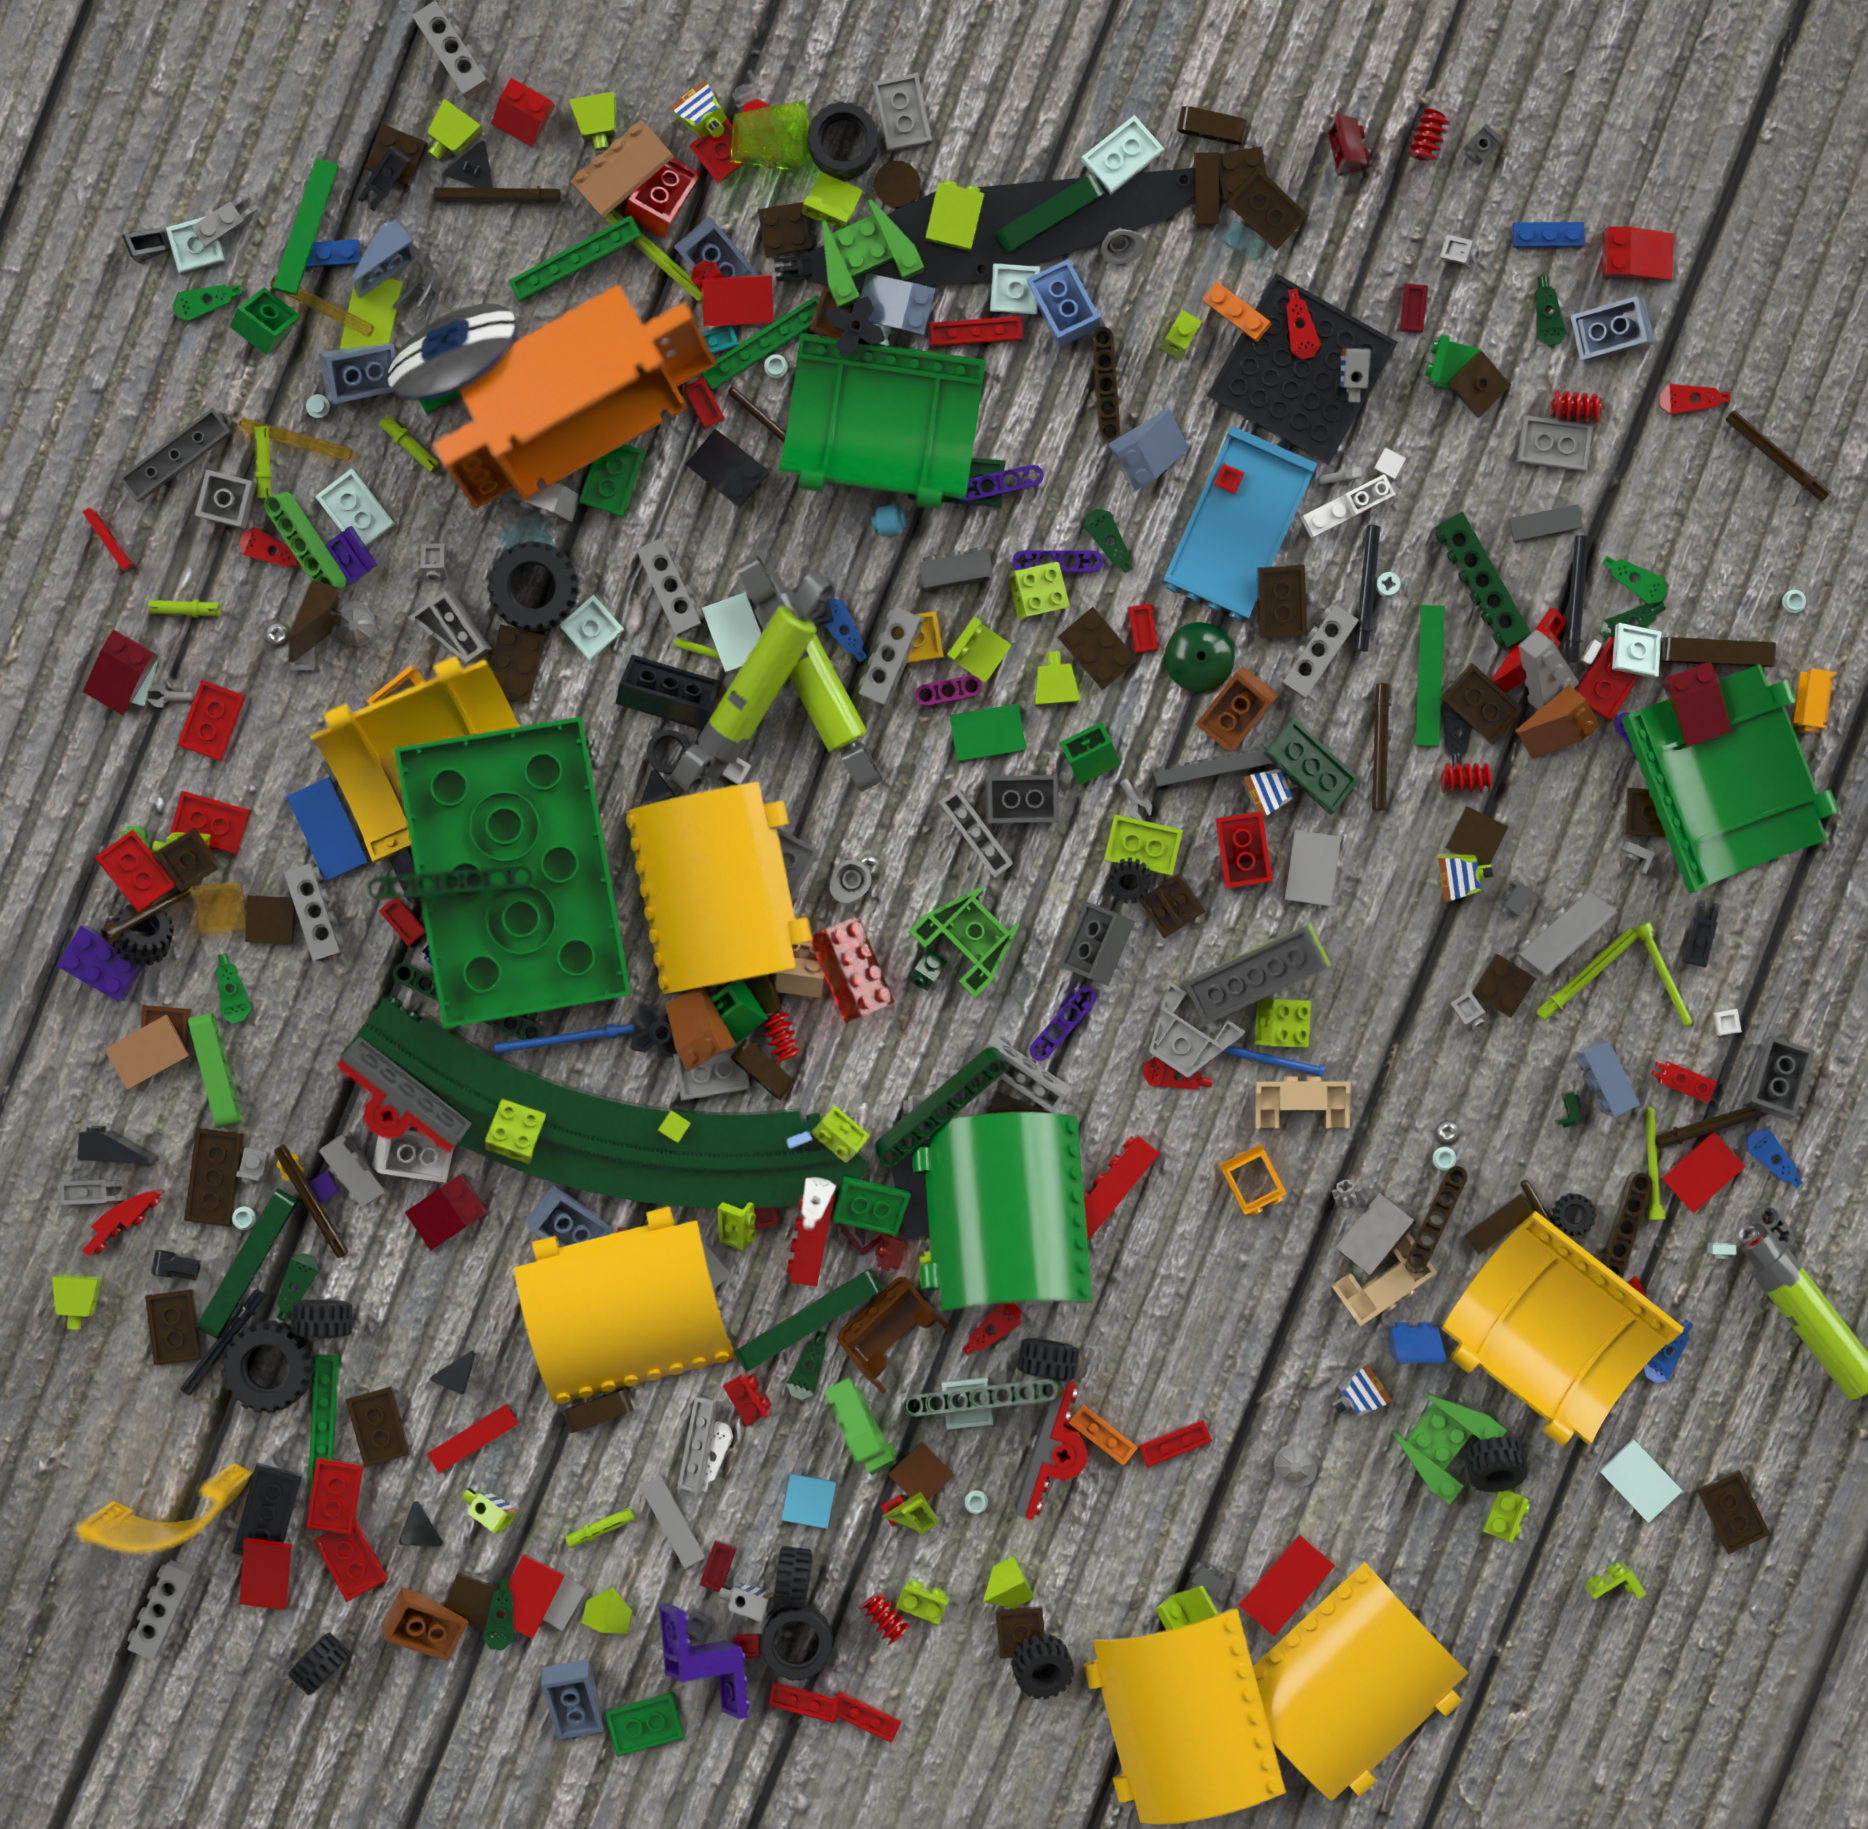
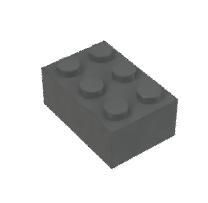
M1058 775L987 776L988 824L1058 823Z
M1771 1035L1763 1039L1743 1106L1787 1121L1796 1117L1815 1050Z

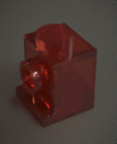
M881 1233L880 1237L884 1240L882 1243H879L876 1249L877 1267L886 1271H890L891 1268L898 1270L908 1243L897 1237Z

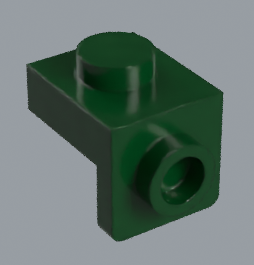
M928 949L909 976V979L917 987L928 991L947 961Z
M1573 1091L1563 1092L1561 1096L1567 1116L1554 1119L1555 1124L1566 1128L1576 1125V1120L1582 1119L1579 1108H1582V1104L1578 1094L1575 1095Z

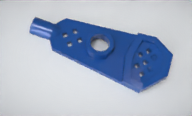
M829 598L835 621L823 625L847 653H854L859 662L867 658L862 650L863 641L843 600ZM842 626L848 627L849 632L847 635L840 633Z
M1755 1129L1746 1137L1747 1151L1783 1182L1790 1181L1796 1189L1803 1183L1796 1175V1166L1770 1130ZM1774 1155L1779 1157L1777 1164H1773L1771 1161Z
M1685 1319L1681 1325L1684 1327L1680 1334L1681 1337L1678 1336L1670 1344L1665 1345L1643 1367L1645 1376L1654 1383L1668 1381L1689 1340L1687 1333L1693 1325L1691 1322ZM1668 1347L1674 1348L1672 1355H1667L1666 1349Z

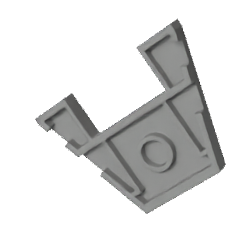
M1169 981L1149 1052L1187 1078H1190L1240 1039L1246 1032L1227 1020L1215 1040L1211 1039L1175 1015L1176 1010L1188 993Z

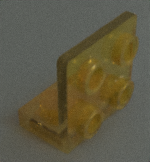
M243 882L190 886L191 896H196L200 933L246 929Z

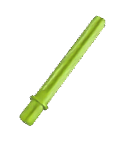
M615 209L604 217L611 225L625 219ZM642 234L643 238L633 242L638 249L698 301L702 300V293L691 281V276L644 234Z
M1628 928L1557 993L1553 996L1550 995L1549 1000L1536 1011L1537 1015L1543 1021H1547L1559 1009L1562 1010L1564 1004L1637 940L1635 931Z

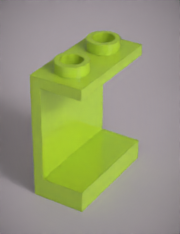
M944 180L943 183L938 182L925 241L971 251L984 193L980 192V188L974 186H966V189L957 187L956 182Z

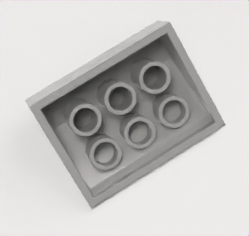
M1579 891L1570 899L1572 903L1566 909L1561 907L1553 914L1555 918L1549 924L1543 923L1535 931L1537 935L1532 940L1527 938L1518 946L1519 951L1516 955L1534 975L1547 976L1616 913V910L1591 892L1585 891L1582 893Z

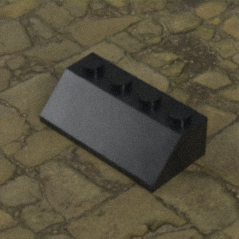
M632 654L619 683L615 704L703 730L711 717L721 681Z

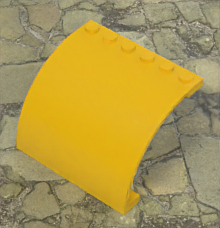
M231 1463L205 1483L200 1494L217 1502L209 1513L201 1517L180 1522L151 1521L132 1515L133 1509L112 1501L80 1523L76 1533L81 1535V1539L85 1542L92 1544L96 1542L123 1551H152L172 1546L193 1535L231 1504L246 1487L254 1472Z

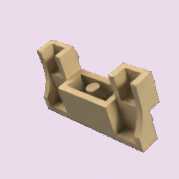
M1284 1076V1081H1255V1128H1279V1110H1325V1128H1350L1351 1082L1321 1081V1076H1307V1081H1298L1297 1076Z
M1409 1233L1393 1251L1399 1261L1361 1287L1354 1276L1348 1273L1331 1285L1360 1327L1382 1311L1387 1313L1396 1306L1395 1302L1402 1297L1405 1300L1415 1293L1414 1289L1437 1273L1430 1261L1426 1269L1420 1274H1413L1408 1271L1405 1262L1414 1243V1239ZM1415 1256L1411 1258V1262L1415 1266L1423 1265V1260L1420 1257Z

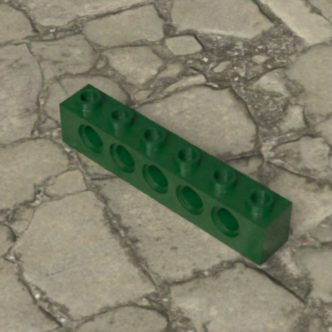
M1462 511L1435 527L1437 530L1435 536L1441 545L1445 544L1449 551L1446 555L1452 565L1456 564L1460 571L1458 577L1463 585H1468L1471 591L1469 596L1475 606H1480L1483 612L1481 618L1486 626L1490 625L1494 631L1492 637L1495 643L1505 649L1532 634L1464 512ZM1454 535L1462 536L1464 540L1463 546L1458 547L1454 545ZM1466 555L1474 557V567H1468L1464 563ZM1478 575L1484 576L1487 580L1484 588L1476 584V577ZM1489 596L1497 598L1498 606L1496 608H1491L1488 605L1487 599ZM1501 616L1509 619L1510 625L1508 628H1502L1499 625V618Z

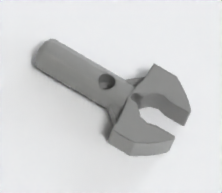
M1361 467L1320 475L1318 482L1320 485L1344 480L1363 478V470Z
M155 684L148 690L151 692L159 691L164 695V697L158 700L148 699L152 705L158 708H165V703L168 701L192 702L194 699L192 692H171L166 689V684Z
M1128 779L1122 780L1120 785L1132 803L1131 809L1128 811L1130 816L1134 819L1143 820L1137 812L1138 804L1144 807L1150 816L1152 804L1149 799H1140Z

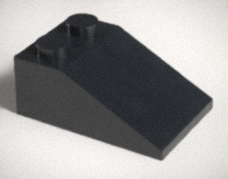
M716 429L711 432L685 464L738 509L744 505L769 474L764 466Z
M106 1126L86 1127V1131L79 1132L77 1161L144 1164L159 1161L158 1155L113 1130H106Z

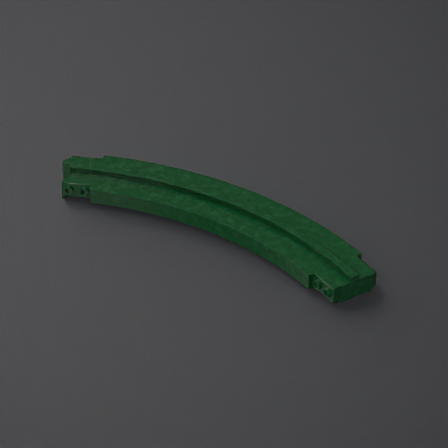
M393 995L391 997H383L380 1006L373 1011L351 1044L347 1045L341 1053L344 1055L353 1043L361 1037L472 1124L457 1144L524 1173L606 1196L682 1207L718 1208L722 1202L737 1208H745L749 1202L754 1204V1208L799 1205L800 1196H804L806 1178L817 1177L828 1180L836 1186L835 1190H839L844 1176L860 1180L869 1166L867 1156L860 1149L845 1163L811 1133L825 1117L820 1116V1113L808 1114L806 1119H803L801 1108L758 1112L692 1111L650 1106L595 1094L549 1079L505 1060L473 1043L451 1028H443L442 1022L431 1015L425 1021H422V1016L413 1009L408 1011L402 1006L403 1002ZM502 1099L545 1113L546 1115L533 1149V1158L530 1165L485 1150V1140ZM671 1110L691 1123L679 1143L658 1130ZM849 1111L844 1112L848 1117H850ZM807 1131L811 1133L812 1141L789 1148L788 1138Z

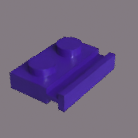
M353 526L347 527L325 545L350 585L356 583L378 565Z

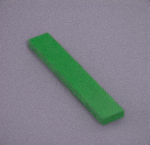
M318 158L315 159L273 285L276 291L295 296L298 294L339 170V165Z
M630 215L508 281L518 301L522 302L643 238L633 216Z
M818 295L716 359L717 365L701 373L710 389L714 391L798 337L800 333L807 331L810 328L820 299Z
M1420 606L1415 746H1439L1445 606Z
M316 1354L314 1359L315 1370L307 1493L310 1496L316 1459L334 1460L339 1355Z

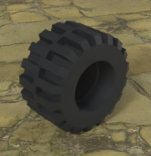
M131 904L126 905V909L122 908L119 910L114 923L119 924L138 912ZM164 910L122 932L120 939L111 944L114 947L115 954H120V959L123 961L128 960L129 964L132 965L138 963L139 966H144L147 963L150 966L154 965V961H162V958L168 954L173 937L174 925H172L171 917H167L168 913ZM134 932H145L149 934L150 937H142L135 934Z
M309 1299L293 1303L292 1333L309 1338H339L350 1335L352 1333L353 1305L346 1301L331 1299Z
M1026 1338L1021 1340L1017 1369L1031 1376L1053 1380H1071L1076 1375L1080 1350L1073 1345L1063 1342Z
M1500 1436L1483 1439L1469 1447L1465 1453L1470 1483L1472 1487L1479 1491L1487 1493L1508 1491L1517 1487V1485H1521L1524 1482L1523 1480H1526L1528 1477V1467L1523 1446L1514 1438Z
M783 1546L780 1549L773 1595L775 1605L803 1609L806 1605L813 1557L811 1549Z
M330 1632L326 1633L290 1669L288 1677L308 1696L314 1694L347 1660L350 1651Z
M1041 1634V1637L1034 1635L1030 1640L1027 1638L1023 1640V1645H1018L1016 1647L1017 1652H1013L1012 1670L1020 1690L1025 1692L1028 1697L1034 1696V1699L1038 1700L1041 1697L1044 1700L1049 1699V1696L1052 1695L1056 1697L1058 1692H1064L1067 1689L1066 1685L1072 1683L1071 1678L1074 1677V1665L1068 1649L1061 1639H1056L1053 1635L1049 1637L1046 1634ZM1051 1663L1045 1669L1035 1670L1038 1666L1042 1664Z

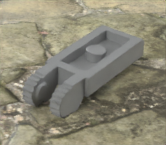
M247 193L239 196L233 202H228L191 226V229L205 248L243 224L244 220L258 211L256 205L250 206L241 214L236 210L237 207L246 203L250 198Z
M126 1180L59 1181L60 1205L96 1204L127 1200V1195H109L108 1187L126 1186Z

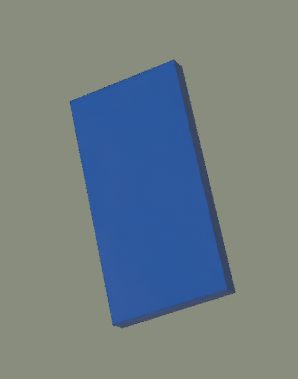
M330 777L286 796L325 881H329L369 862Z

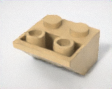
M807 942L792 944L796 968L777 972L776 991L821 998L829 945Z

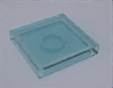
M537 512L495 534L504 551L515 544L525 543L526 541L542 542L556 547ZM537 564L526 565L519 569L517 574L520 576L536 567Z

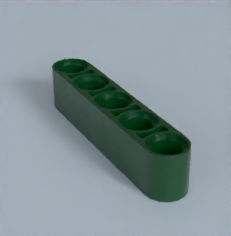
M1092 173L997 231L995 235L1005 252L1009 254L1094 202L1105 193Z

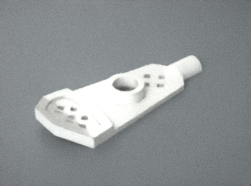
M817 1177L806 1178L802 1215L806 1218L804 1222L805 1228L812 1229L815 1220L821 1219L836 1188L830 1181ZM811 1202H817L819 1205H814Z
M721 1421L715 1422L702 1487L704 1492L707 1491L709 1482L715 1480L733 1439L730 1425ZM712 1452L717 1456L715 1461H712L710 1458Z

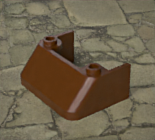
M901 1276L893 1280L839 1331L837 1340L862 1375L884 1394L887 1390L877 1377L886 1368L887 1360L883 1353L915 1323L922 1328H929L938 1322L948 1332H951L952 1328L924 1295L906 1277Z

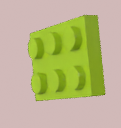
M1114 814L1104 860L1120 864V860L1123 858L1125 862L1128 861V858H1132V862H1135L1137 858L1140 860V864L1143 862L1146 864V869L1149 868L1150 871L1173 876L1183 830Z

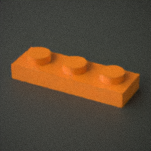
M1218 282L1203 298V302L1255 342H1258L1272 325L1267 318Z
M1083 1403L1069 1420V1424L1123 1466L1138 1448V1446Z

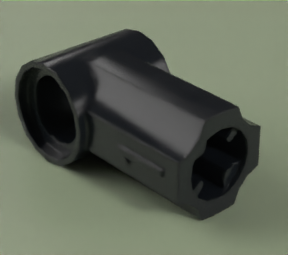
M155 1250L151 1274L161 1277L174 1276L196 1281L200 1272L201 1260L177 1256L176 1253L170 1251Z

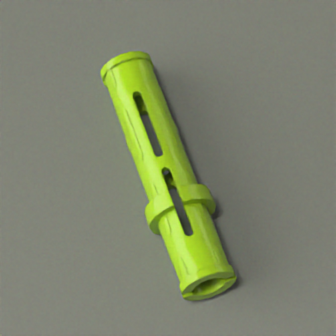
M387 414L384 417L385 420L382 419L378 425L393 437L394 443H399L429 473H432L434 468L436 469L439 466L440 462L408 434L409 430L405 427L402 428Z
M259 426L254 427L256 498H267L271 496V477L273 476V471H270L269 427Z
M150 599L148 602V607H151V609H148L150 615H192L193 618H199L200 616L220 617L221 610H212L221 608L220 602H200L198 599H194L192 602Z
M628 1507L590 1525L587 1523L583 1528L565 1535L567 1544L572 1549L587 1541H595L596 1537L635 1521V1517L631 1508Z

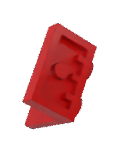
M748 1372L740 1374L723 1385L724 1390L746 1426L761 1417H764V1419L769 1417L772 1406L767 1395H761L758 1390L760 1384L755 1375H749Z

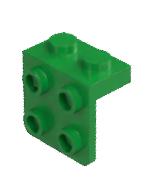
M1441 334L1437 340L1434 339L1430 353L1434 355L1432 362H1428L1425 370V376L1428 377L1426 384L1453 391L1447 383L1478 351L1482 350L1450 341V336Z

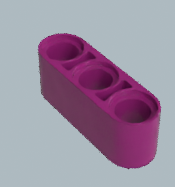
M969 675L923 684L916 689L915 699L919 705L928 707L973 698L980 694L982 683L978 677ZM969 680H973L978 684V689L974 693L967 692L965 689V683ZM945 685H952L955 688V694L952 697H945L942 694V688ZM923 689H928L932 693V698L928 702H923L919 699V693Z

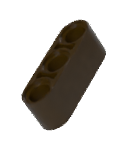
M1182 106L1176 130L1186 135L1232 145H1242L1248 121L1237 116Z
M744 1039L730 1056L740 1068L780 1101L796 1083L790 1075L747 1039Z
M623 1388L569 1407L562 1412L570 1433H574L634 1411L627 1389Z

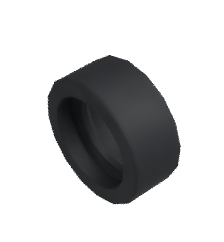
M662 730L653 735L648 742L647 758L652 767L657 771L672 774L678 763L672 766L660 763L655 753L657 745L663 739H675L680 742L684 755L687 749L691 747V744L678 731Z

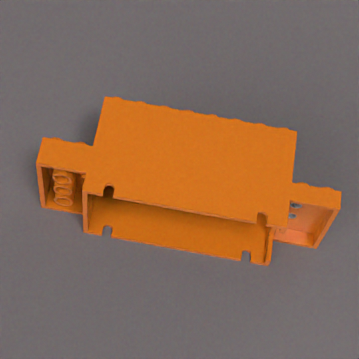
M618 284L613 288L607 289L594 299L586 301L578 308L566 312L562 317L553 322L545 324L539 330L524 336L521 340L512 344L505 355L489 371L472 383L459 389L475 421L462 426L461 429L448 436L442 437L440 441L433 445L444 466L475 510L513 488H516L524 501L540 492L537 487L539 480H545L549 487L663 423L660 417L662 411L667 410L671 417L686 410L688 407L677 387L717 365L685 302L642 326Z

